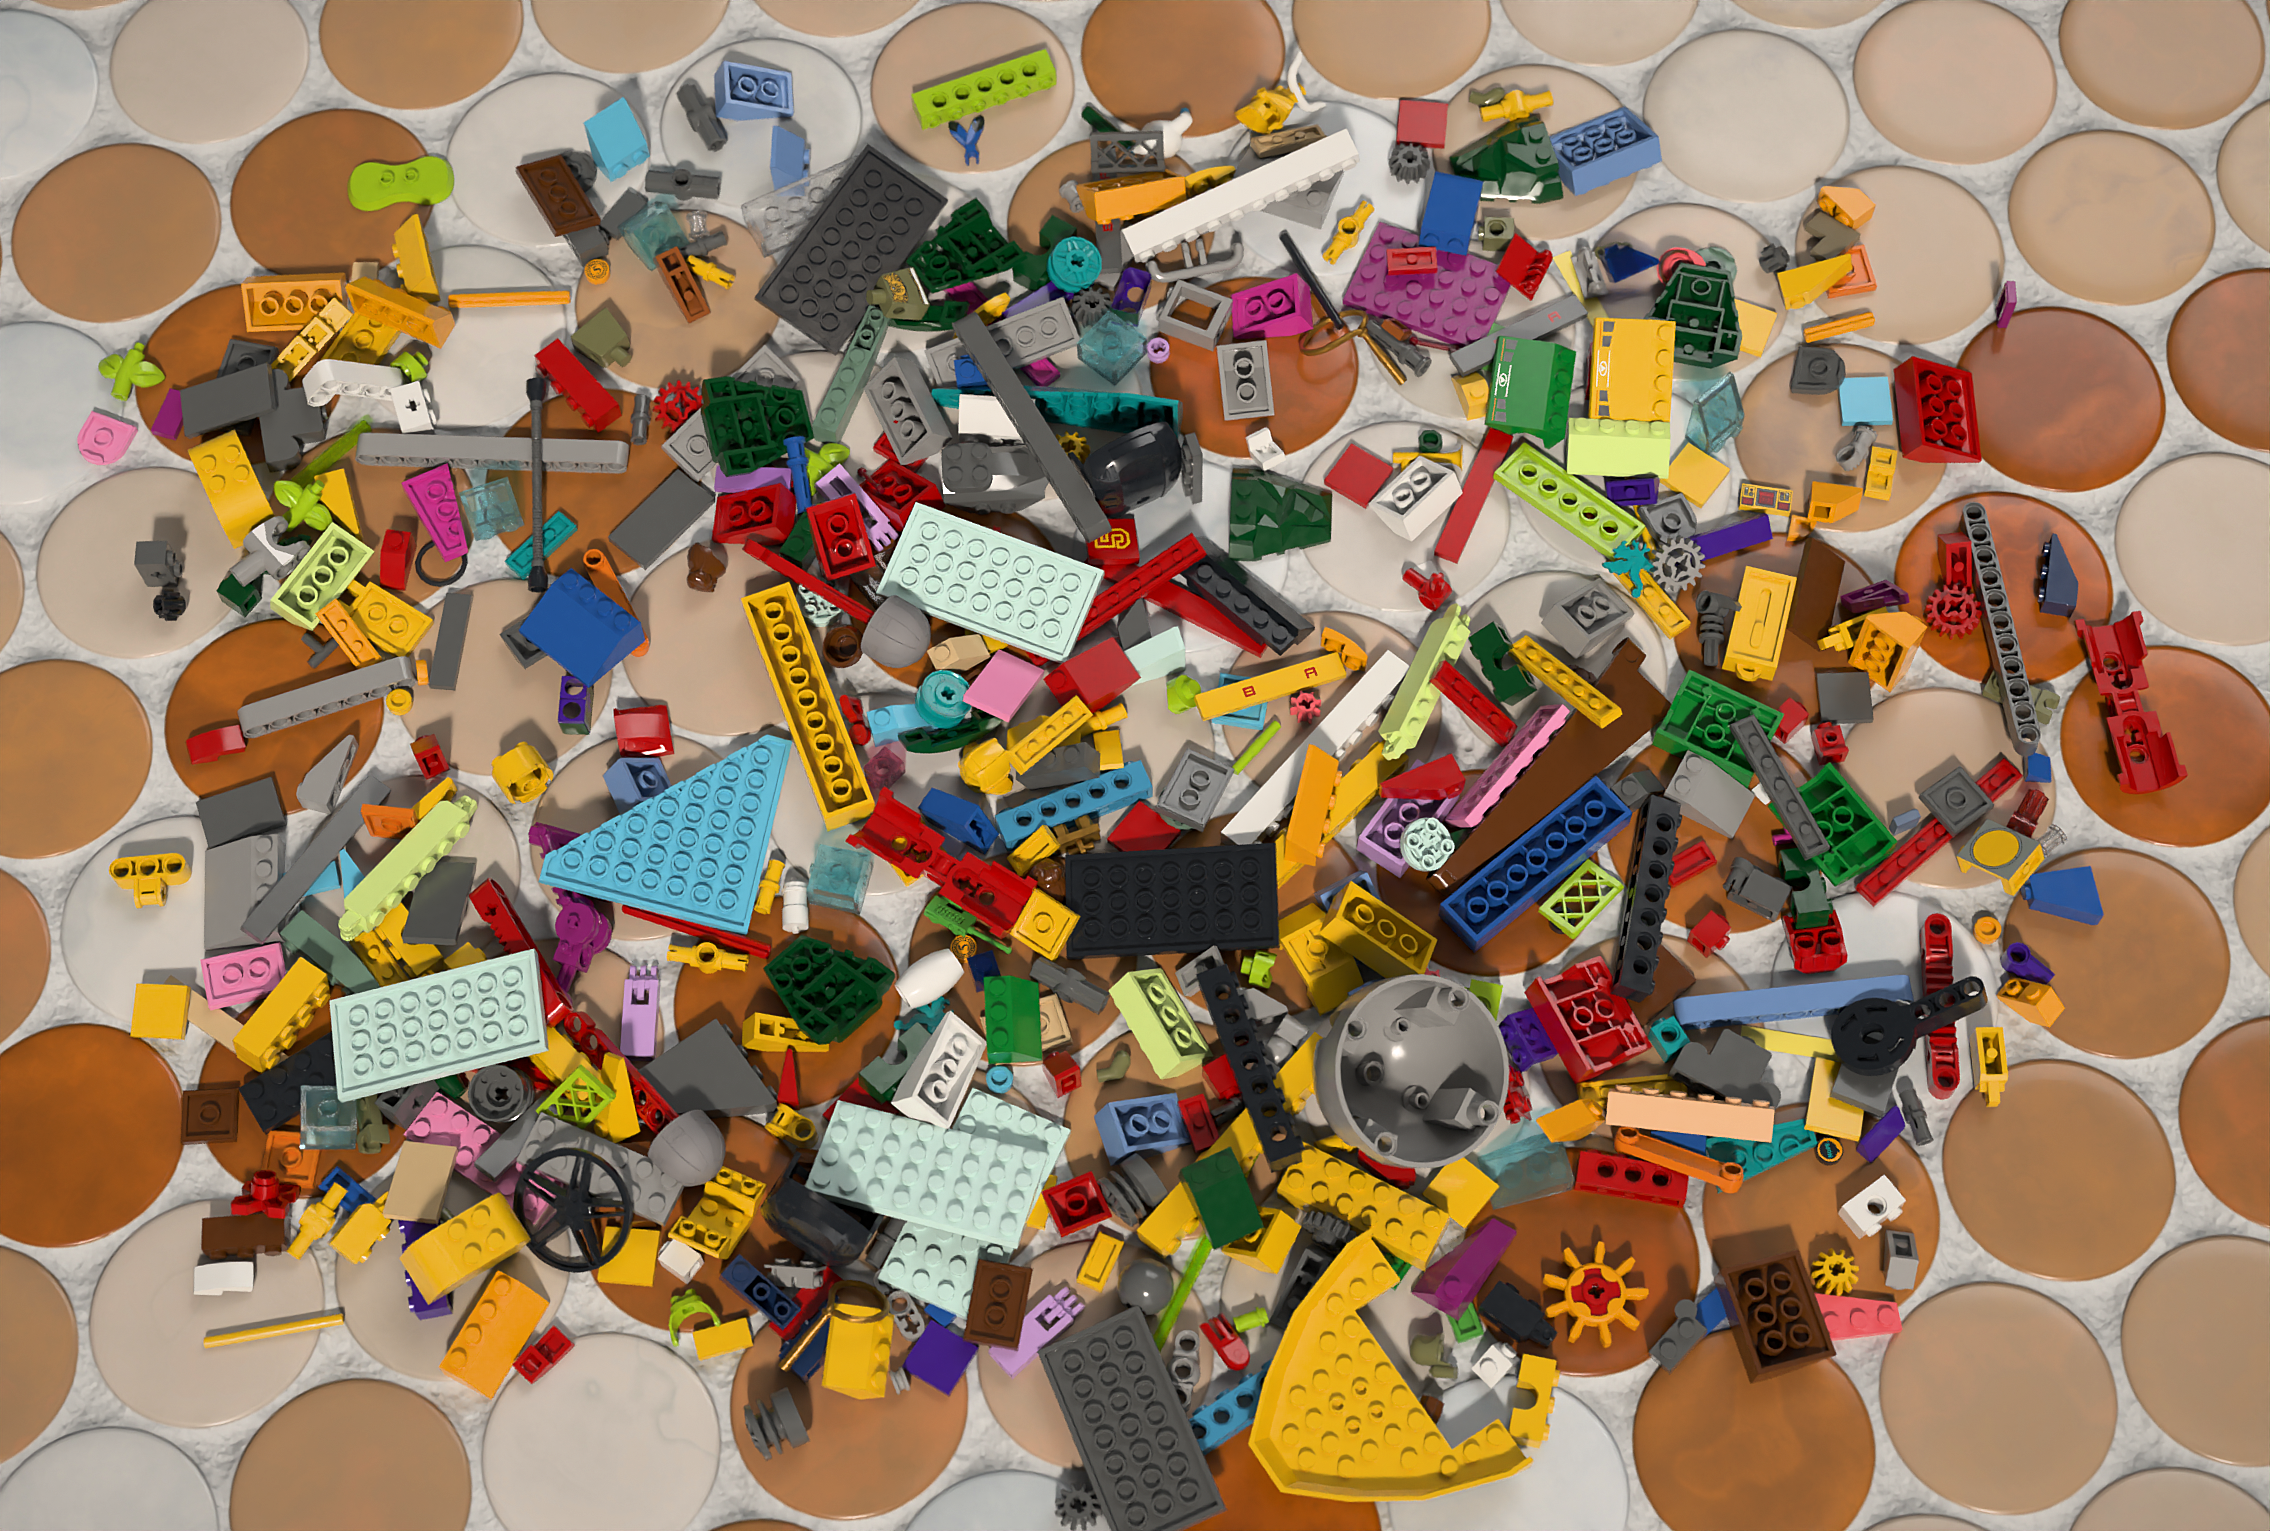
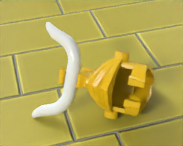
M1301 51L1297 53L1289 67L1287 75L1289 87L1284 89L1283 86L1278 85L1274 90L1270 91L1266 90V88L1258 89L1257 95L1251 99L1248 105L1234 112L1241 124L1250 130L1268 135L1274 129L1280 130L1283 128L1282 123L1290 115L1294 103H1297L1299 108L1305 112H1314L1326 107V103L1321 101L1314 103L1306 102L1303 95L1307 93L1303 85L1297 83L1296 75L1302 62Z

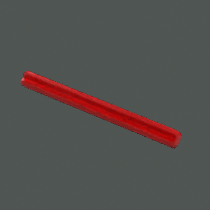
M622 905L623 913L763 959H768L771 954L772 948L770 944L737 933Z

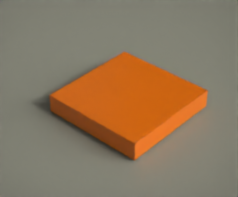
M1864 244L1852 246L1844 254L1850 253L1852 270L1826 290L1828 299L1876 290L1877 283Z
M362 804L360 811L371 837L402 840L419 823L414 809Z
M281 1130L270 1131L261 1170L276 1172V1177L279 1178V1185H299L300 1188L314 1189L324 1142L323 1134Z

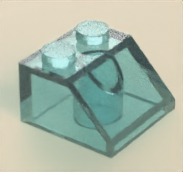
M655 201L617 227L629 248L649 271L656 268L652 260L655 256L676 246L680 248L690 244L667 204Z
M508 477L459 492L476 541L488 540L494 537V535L503 532H513L519 527L525 526Z
M301 1086L300 1150L355 1149L357 1136L356 1099L341 1102L338 1099L337 1086Z

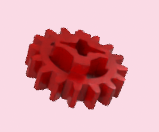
M677 380L675 387L669 382L666 385V390L660 388L658 391L660 396H656L653 401L658 405L654 406L652 411L659 413L655 420H662L664 422L661 427L662 429L668 426L670 427V434H673L675 430H678L687 421L688 415H693L703 406L702 395L698 396L697 394L699 387L692 390L690 382L682 386L681 381ZM674 394L673 400L665 403V399ZM678 402L680 407L684 409L683 413L680 412V408L676 407Z
M1944 585L1941 592L1936 589L1933 595L1929 596L1924 609V613L1928 614L1925 621L1933 623L1931 626L1932 631L1940 630V637L1947 633L1949 640H1952L1954 634L1963 639L1965 632L1971 635L1974 628L1978 627L1979 619L1982 615V611L1978 610L1981 603L1973 601L1975 598L1974 593L1969 596L1966 594V587L1962 591H1958L1957 585H1954L1952 590H1949Z

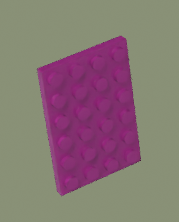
M1379 222L1343 298V305L1356 310H1362L1383 320L1395 318L1410 330L1451 345H1458L1460 348H1464L1487 337L1512 286L1495 272L1498 264L1468 253L1465 256L1436 250L1437 273L1388 275L1386 249L1422 248V246H1419L1420 236Z

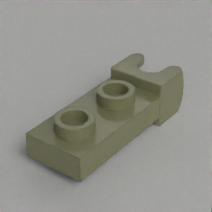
M1993 670L1982 695L2003 704L1995 670ZM2029 685L2038 722L2048 725L2052 711L2046 707L2057 709L2060 696L2046 689L2042 691Z
M378 1094L354 1099L360 1131L356 1136L360 1153H380V1143H390L388 1126L382 1125L383 1114L375 1104Z

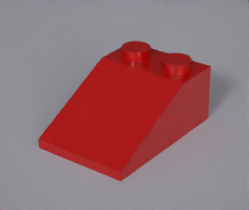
M891 459L870 475L876 483L881 484L885 492L880 495L876 488L866 479L859 484L863 491L890 520L889 524L901 533L916 502L939 511L945 507L936 484Z
M782 483L717 497L711 541L714 543L745 544L749 538L760 545L771 546L785 543L794 527L795 495Z
M855 493L806 507L814 550L821 575L824 579L830 581L876 566Z
M1111 637L1064 662L1043 678L1061 707L1077 695L1094 715V712L1101 710L1138 681L1141 676L1116 639Z

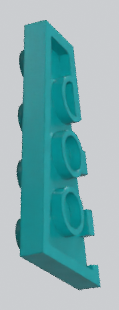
M1805 1118L1773 1125L1772 1142L1726 1137L1707 1139L1706 1155L1723 1163L1732 1162L1740 1165L1744 1170V1182L1815 1147L1817 1140L1814 1131L1804 1129ZM1715 1185L1717 1194L1723 1192L1719 1189L1717 1185Z

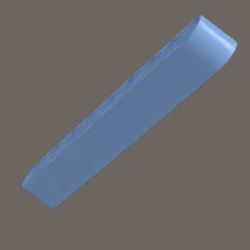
M1893 975L1690 996L1676 999L1673 1005L1676 1020L1683 1030H1695L1839 1015L1850 1004L1866 998H1883L1893 1002L1899 999L1909 1003H1913L1914 999L1909 976Z

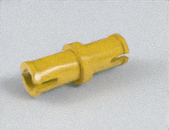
M694 255L688 257L687 261L690 262V264L686 263L688 269L702 276L703 280L707 282L712 281L727 290L732 287L733 283L729 281L735 280L734 275L717 268V265L712 262L708 264Z
M1122 703L1102 712L1098 710L1076 730L1081 732V738L1099 729L1104 731L1108 729V725L1128 718L1127 712Z
M769 860L764 879L759 883L760 892L754 910L761 914H770L775 894L779 893V881L785 868V864L781 861Z

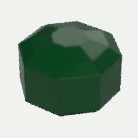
M1435 430L1423 431L1418 437L1419 451L1422 453H1438L1443 446L1442 435Z

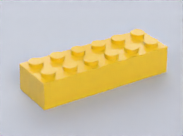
M1303 1142L1305 1151L1301 1152L1302 1162L1288 1167L1277 1187V1198L1306 1213L1311 1211L1321 1212L1323 1215L1326 1212L1333 1213L1338 1218L1350 1223V1230L1355 1231L1357 1236L1370 1229L1373 1232L1372 1240L1378 1249L1390 1253L1392 1256H1396L1425 1272L1449 1226L1450 1214Z

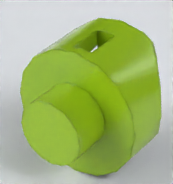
M405 351L390 363V367L399 368L409 378L410 383L416 381L421 382L427 377L423 368L429 363L420 352L417 351L412 356Z
M1180 675L1166 682L1168 709L1171 712L1181 714L1196 706L1194 696L1201 693V687L1196 680H1192L1187 675Z
M1257 949L1255 957L1244 956L1241 973L1250 975L1249 984L1270 988L1273 977L1269 968L1274 965L1277 954Z

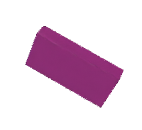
M2006 281L1996 304L1998 328H2007L2017 304L2015 281Z
M170 388L151 428V432L153 435L176 441L183 426L180 391Z

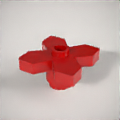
M271 1170L257 1171L254 1173V1178L251 1181H246L242 1186V1196L235 1197L231 1202V1214L250 1215L260 1212L265 1213L269 1218L284 1219L289 1213V1203L296 1202L300 1196V1186L279 1185V1178L276 1177V1172Z

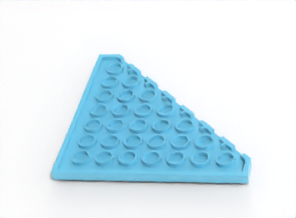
M765 735L748 747L741 748L728 755L724 760L706 767L689 779L682 780L654 798H649L634 806L630 811L601 824L595 830L575 838L560 849L551 851L545 855L538 883L746 936L792 741Z

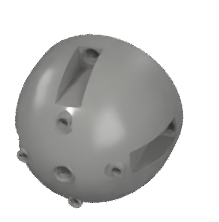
M1434 975L1397 976L1363 987L1342 1002L1330 1016L1332 1029L1326 1038H1322L1317 1042L1313 1056V1088L1323 1117L1345 1144L1358 1147L1369 1159L1384 1165L1401 1168H1434L1448 1165L1467 1156L1493 1130L1501 1115L1507 1097L1509 1084L1508 1055L1502 1033L1495 1019L1486 1006L1469 990L1451 980ZM1452 993L1455 996V1000L1451 1001ZM1368 1068L1371 1070L1370 1080L1366 1076ZM1481 1108H1483L1485 1112L1483 1119L1480 1116Z

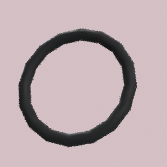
M432 541L425 545L417 554L415 561L416 573L422 581L429 585L437 587L451 585L465 573L468 563L467 555L461 556L462 565L454 577L440 582L430 580L421 571L420 563L426 551L435 546Z

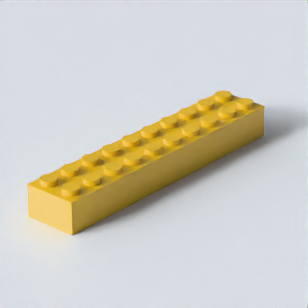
M790 582L741 598L745 616L827 832L870 817L875 808L873 797Z

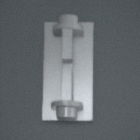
M1588 247L1580 248L1578 256L1571 257V261L1584 300L1608 295L1595 252H1592Z
M775 1258V1263L765 1265V1268H772V1272L768 1273L767 1279L775 1286L793 1287V1279L797 1277L796 1287L816 1289L822 1286L823 1277L819 1276V1271L825 1270L827 1267L817 1266V1261L801 1260L800 1264H791V1259Z

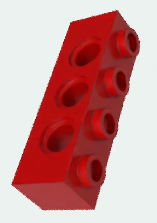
M1587 1149L1580 1151L1578 1157L1574 1190L1683 1208L1687 1196L1689 1175L1644 1159H1640V1161L1633 1160L1624 1154L1603 1155L1598 1150ZM1607 1168L1612 1175L1603 1177L1599 1174L1598 1169ZM1628 1172L1635 1173L1639 1180L1635 1182L1629 1181L1625 1174ZM1661 1177L1665 1180L1666 1185L1657 1186L1652 1178Z

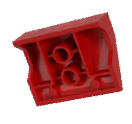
M1601 956L1577 963L1562 974L1545 980L1541 976L1537 977L1524 992L1575 1084L1597 1077L1652 1048L1650 1041L1626 999L1610 994L1613 976Z

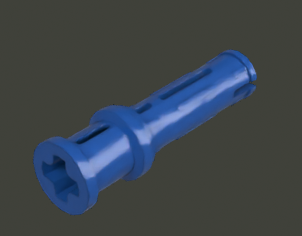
M801 436L783 440V444L787 447L788 460L786 463L792 472L798 515H802L804 511L807 512L806 507L812 506L806 468L809 459L805 456V437Z

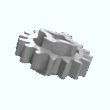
M1677 535L1676 541L1669 536L1667 537V544L1659 542L1660 550H1652L1656 557L1649 560V563L1654 566L1649 572L1652 575H1656L1653 580L1658 584L1661 583V587L1666 590L1670 587L1673 592H1677L1679 586L1686 591L1688 583L1693 586L1696 585L1694 578H1701L1702 574L1698 571L1705 568V565L1700 562V560L1705 558V555L1698 552L1701 547L1696 543L1693 544L1690 538L1687 537L1684 540L1680 535Z

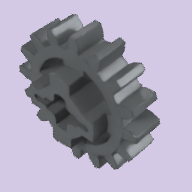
M1308 1212L1302 1222V1227L1306 1229V1232L1313 1234L1311 1239L1332 1252H1337L1338 1249L1342 1251L1347 1243L1358 1237L1355 1231L1350 1230V1223L1330 1212H1326L1325 1215L1321 1212Z

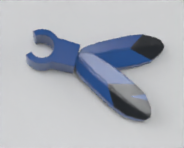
M982 116L973 120L968 133L960 124L956 122L948 123L950 134L966 149L964 156L967 166L971 157L976 158V164L980 162L979 153L976 151L975 145L985 126Z

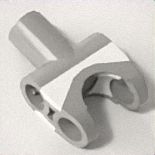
M282 516L273 517L262 523L244 538L243 545L250 554L230 568L233 576L243 587L265 571L275 580L283 579L295 570L310 551L311 547L305 541L293 543L289 546L277 544L278 540L282 537V533L288 527V522Z

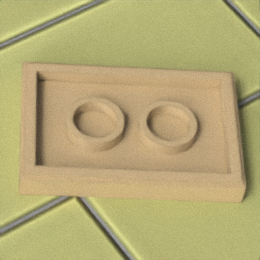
M1057 994L1040 998L1042 1054L1073 1045ZM982 1016L980 1021L986 1037L985 1016ZM999 1063V1064H995V1066H997V1065L1006 1066V1065H1010V1064H1013V1063Z
M404 1141L382 1213L384 1218L438 1224L458 1155L457 1147Z

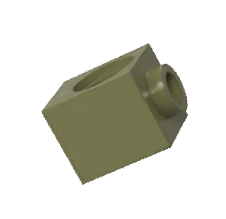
M1484 217V224L1479 226L1478 241H1483L1482 251H1506L1514 235V218Z

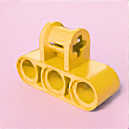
M178 853L118 858L109 866V874L120 888L134 889V902L138 909L143 908V905L158 904L160 907L165 906L166 887L184 884L189 881L192 875L190 866L184 857ZM176 866H182L177 872H172ZM155 868L154 872L146 875L149 869ZM129 870L127 875L119 877L123 871Z

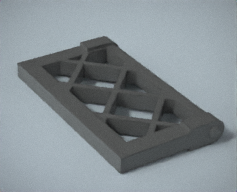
M1163 131L1090 132L1092 174L1165 172ZM1135 140L1136 142L1127 150L1118 141ZM1143 140H1156L1157 145L1151 149ZM1098 141H1111L1104 150L1098 146ZM1139 144L1149 152L1141 160L1131 153ZM1114 145L1124 152L1117 161L1107 154ZM1151 155L1157 159V164H1143ZM1104 156L1113 165L1099 166V160ZM1126 156H1129L1137 163L1136 165H1119Z

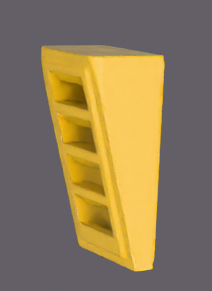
M447 777L417 802L411 809L415 810L419 822L440 801L447 800L450 802L458 789L453 780Z

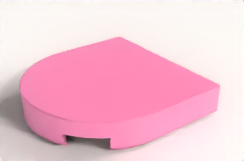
M91 411L78 434V448L84 459L95 465H108L118 461L126 453L138 430L133 425Z

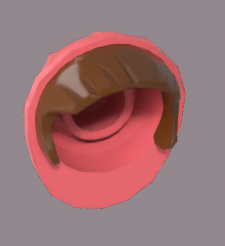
M1675 247L1668 249L1660 256L1656 266L1659 280L1666 286L1680 263L1706 267L1702 256L1686 248Z

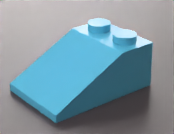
M624 97L583 123L593 161L610 182L623 177L627 171L636 165H641L650 157L647 142Z

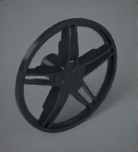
M563 1147L540 1155L524 1169L514 1192L513 1211L531 1238L526 1244L527 1247L541 1261L553 1268L573 1273L595 1270L615 1258L628 1240L633 1219L632 1203L628 1189L614 1167L593 1152L581 1148ZM576 1156L568 1190H565L548 1178H542L534 1172L543 1163L553 1158ZM581 1158H584L579 1188H576ZM591 1162L601 1167L611 1177L619 1190L622 1200L597 1198L588 1194L591 1180ZM529 1180H532L534 1183H536V1184L539 1185L540 1187H542V1188H544L545 1190H547L548 1192L554 1194V1195L556 1196V1198L554 1199V1198L551 1197L548 1193H546L544 1190H542L541 1188L539 1189L538 1187H536V1186H535L533 1183H531ZM526 1187L556 1209L533 1235L529 1230L524 1214ZM599 1207L624 1208V1211L596 1212ZM624 1216L622 1231L617 1242L608 1253L601 1257L597 1246L599 1242L591 1220L595 1218ZM556 1220L560 1227L538 1243L535 1239ZM570 1228L586 1262L574 1263L564 1261L551 1255L543 1246ZM581 1229H583L586 1242L580 1232ZM588 1247H589L590 1253H591V1255H592V1257H593V1259H594L593 1261H592V1259H591V1257H590V1254H589V1252H588V1250H587Z

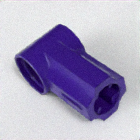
M2012 943L2001 956L2000 963L2003 969L2009 973H2015L2021 979L2047 985L2055 976L2051 970L2031 955L2030 949L2023 943ZM2010 954L2018 955L2021 962L2014 961Z

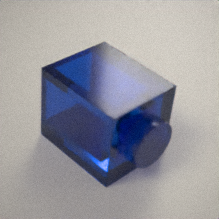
M993 950L967 958L968 969L976 993L984 991V977L1001 976Z

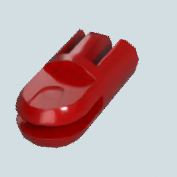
M1223 1312L1219 1313L1217 1317L1209 1319L1208 1323L1204 1322L1199 1325L1205 1337L1229 1369L1239 1371L1249 1364L1250 1352Z

